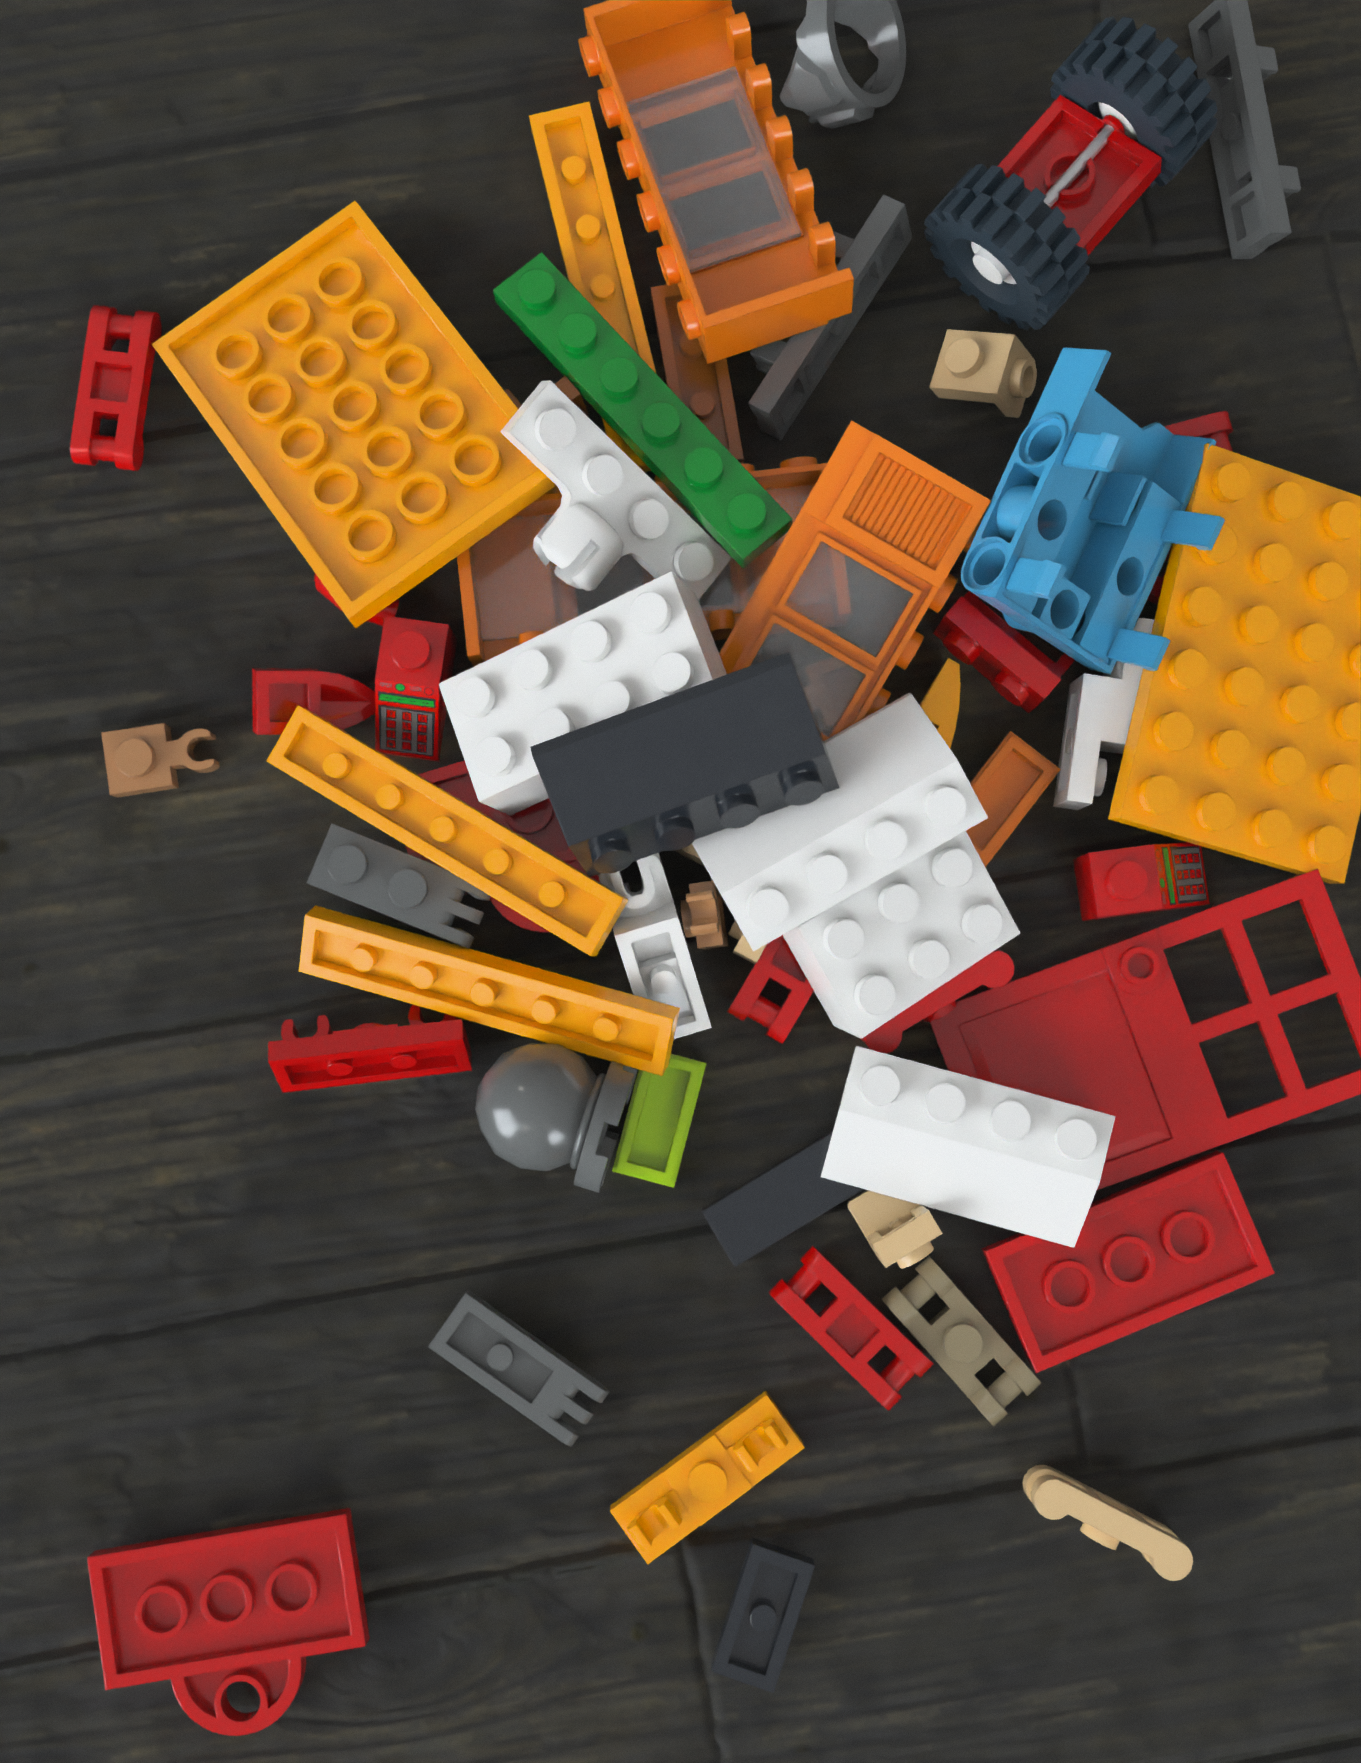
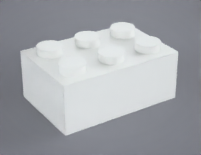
M964 831L783 934V937L833 1026L862 1039L1019 935L1020 931L970 837Z

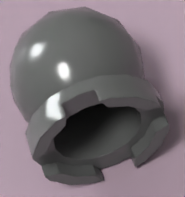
M530 1042L504 1052L485 1074L478 1087L475 1109L480 1130L494 1154L522 1169L550 1171L570 1163L572 1169H577L574 1185L599 1193L619 1136L618 1133L608 1131L607 1129L609 1124L618 1126L624 1106L629 1103L638 1069L612 1061L606 1075L600 1073L596 1076L582 1056L559 1044Z

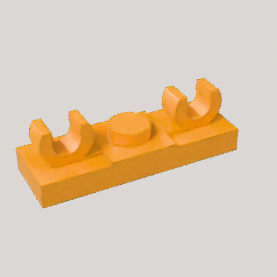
M764 1391L610 1505V1512L643 1559L649 1564L805 1448L804 1443L767 1391Z

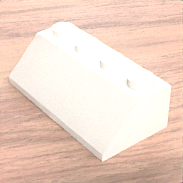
M907 693L824 741L840 788L822 794L817 800L809 804L800 806L790 805L762 815L747 826L726 828L693 841L694 849L753 951L988 818L959 761L911 693Z
M856 1046L821 1177L1054 1243L1075 1247L1100 1183L1116 1116Z

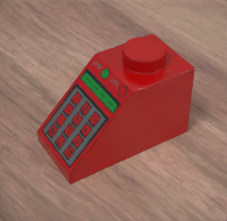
M392 616L384 617L375 675V749L382 754L439 762L447 712L439 683L452 677L457 638L449 624Z
M1192 843L1152 844L1098 851L1073 859L1082 921L1210 904L1201 846Z

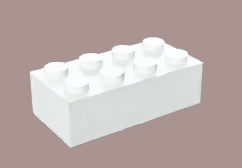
M671 571L439 683V687L478 801L511 816L549 798L532 757L531 746L727 675L697 595Z

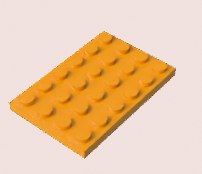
M356 201L346 206L152 343L155 350L355 628H358L556 486L500 432L517 412L518 408Z
M1206 443L1204 444L1202 464L1185 511L1221 516L1225 519V522L1212 550L1204 551L1193 546L1175 543L1171 546L1151 632L1152 635L1166 637L1170 640V643L1157 671H1150L1144 668L1142 670L1108 819L1298 875L1318 869L1323 882L1344 884L1361 811V496L1215 445L1209 447L1210 444Z

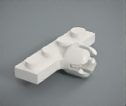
M551 380L541 381L500 431L557 485L562 494L560 507L534 538L533 548L545 566L550 561L557 565L554 571L555 575L568 585L577 589L582 588L586 591L596 589L622 556L629 554L655 579L672 571L697 595L699 600L732 559L719 544Z

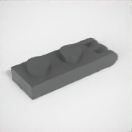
M332 823L307 880V883L468 949H470L474 937L465 930L451 928L454 918L457 916L480 925L484 913L461 904L464 894L466 892L472 897L484 901H490L491 898L490 895L444 868Z
M469 1289L428 1346L548 1433L571 1447L580 1434L573 1426L560 1418L562 1414L566 1412L585 1425L589 1423L595 1414L589 1406L575 1397L578 1391L581 1390L589 1398L599 1403H602L609 1393V1390L599 1381Z

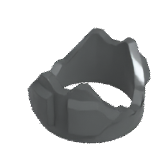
M806 0V16L796 31L798 47L790 73L779 96L786 107L803 111L809 116V123L820 122L822 126L830 129L872 118L875 108L882 107L894 99L904 77L906 39L897 1ZM834 21L851 27L867 40L868 49L878 58L877 71L866 81L862 89L851 78L842 61L837 45Z

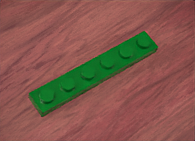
M542 252L493 289L496 304L560 373L571 381L586 401L742 569L790 530L792 518Z

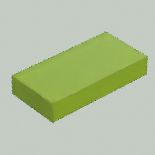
M671 1054L669 1065L662 1076L642 1070L638 1071L612 1169L613 1172L674 1188L707 1063Z

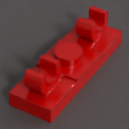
M412 1005L408 1013L410 1025L398 1026V1024L365 1023L358 1025L354 1029L333 1031L326 1015H321L317 1019L318 1029L315 1035L299 1038L293 1019H287L281 1027L283 1040L268 1042V1063L282 1092L285 1093L472 1071V1051L462 1019L445 1014L440 1022L425 1023L420 1006Z

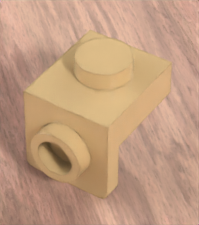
M947 329L929 388L938 398L995 403L1006 417L1019 418L1025 398H1028L1035 388L1037 369L1034 358L1015 334Z
M868 1190L860 1193L847 1203V1207L885 1268L895 1262L898 1263L901 1269L917 1263L934 1250L930 1241L943 1234L930 1211L919 1204Z

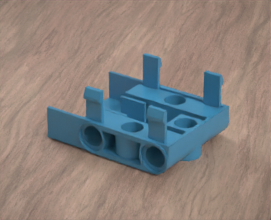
M1063 348L1030 422L1015 446L966 554L961 568V581L967 590L1001 611L1004 620L1010 627L1036 634L1090 670L1111 674L1116 661L1140 666L1146 670L1157 671L1170 640L1166 637L1138 632L1133 629L1172 544L1193 546L1204 551L1212 550L1225 522V519L1221 516L1185 511L1202 464L1204 444L1209 443L1210 447L1215 445L1216 441L1211 438L1174 435L1157 422L1140 428L1095 391L1111 353L1107 350Z

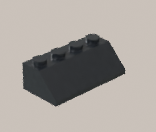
M790 652L530 747L532 757L566 842L589 877L600 873L621 871L639 859L662 851L683 849L693 843L695 839L726 828L747 826L762 815L790 805L800 806L809 804L817 800L822 794L840 788L818 722Z

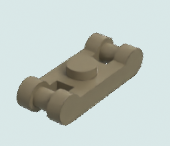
M928 1256L915 1268L919 1274L902 1290L895 1286L882 1300L984 1417L995 1426L1008 1414L1004 1408L1021 1392L1028 1396L1041 1382L942 1269ZM937 1293L946 1306L927 1322L917 1310ZM994 1358L1005 1372L990 1386L985 1388L975 1374Z

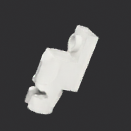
M1138 618L1133 630L1151 634L1154 620ZM1116 661L1111 674L1103 673V676L1084 673L1070 683L1059 768L1061 770L1057 775L1053 807L1080 810L1093 803V796L1099 797L1102 794L1106 781L1107 761L1106 759L1099 758V751L1123 754L1142 675V667Z
M659 853L637 860L642 877L640 878L642 888L638 892H631L629 882H623L620 871L598 874L600 883L629 899L613 926V931L633 995L680 1008L674 1039L712 1028Z

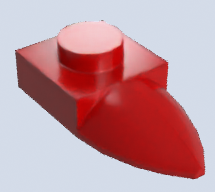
M252 668L253 732L256 735H281L297 706L310 710L343 730L359 724L375 713V692L357 680L338 673L325 672L318 669Z

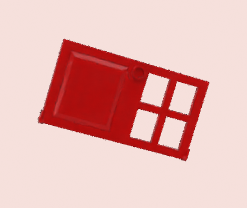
M1318 869L1015 979L1003 987L991 988L958 1000L957 1006L949 1014L929 1022L948 1071L1116 1116L1097 1190L1361 1094V1068L1306 1088L1278 1017L1279 1013L1335 993L1361 1058V978ZM1299 900L1327 974L1270 995L1242 920ZM1221 929L1249 1003L1191 1024L1168 965L1164 949ZM1257 1022L1285 1096L1227 1117L1199 1043Z

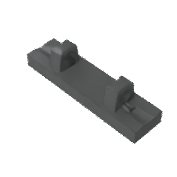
M1214 0L1188 24L1195 64L1198 66V79L1206 78L1211 88L1206 98L1215 100L1218 110L1213 116L1218 120L1217 125L1209 139L1232 259H1253L1265 251L1268 246L1292 233L1285 199L1293 193H1298L1301 190L1297 167L1279 165L1263 85L1265 79L1278 72L1275 49L1256 45L1247 0Z
M883 194L855 239L833 231L836 241L835 264L837 269L840 271L850 267L854 277L852 313L829 320L826 325L793 335L787 343L778 340L751 350L750 354L757 364V370L766 374L748 402L752 412L757 417V424L762 432L780 441L783 439L913 237L904 203Z

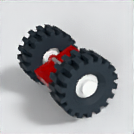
M1114 16L1105 18L1102 23L1099 22L1055 71L1051 79L1054 84L1050 91L1051 97L1056 100L998 166L992 165L987 169L984 164H978L973 169L970 168L925 219L924 225L928 227L924 231L926 240L933 243L930 250L934 257L944 261L945 265L942 269L948 277H956L962 284L959 289L968 296L974 295L980 300L979 305L984 310L990 313L993 309L998 313L999 320L1009 325L1013 320L1018 328L1028 330L1030 326L1034 330H1038L1043 325H1046L1086 279L1085 277L1089 274L1090 266L1085 264V262L1089 259L1088 255L1148 187L1152 188L1155 183L1159 187L1167 185L1206 142L1216 128L1218 120L1213 116L1218 110L1216 101L1206 98V95L1211 91L1206 78L1197 79L1193 72L1198 66L1189 56L1182 60L1175 53L1178 45L1169 37L1163 42L1157 39L1156 29L1144 23L1138 30L1134 19L1122 17L1117 23Z

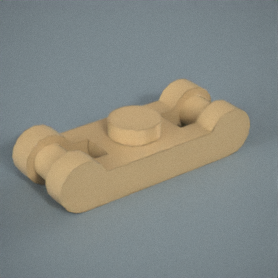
M1035 1465L1024 1475L1023 1490L1037 1511L1045 1518L1056 1520L1070 1515L1083 1522L1080 1528L1082 1533L1101 1545L1116 1550L1121 1541L1139 1550L1155 1571L1164 1579L1170 1581L1181 1580L1191 1571L1193 1565L1191 1551L1166 1525L1050 1466Z

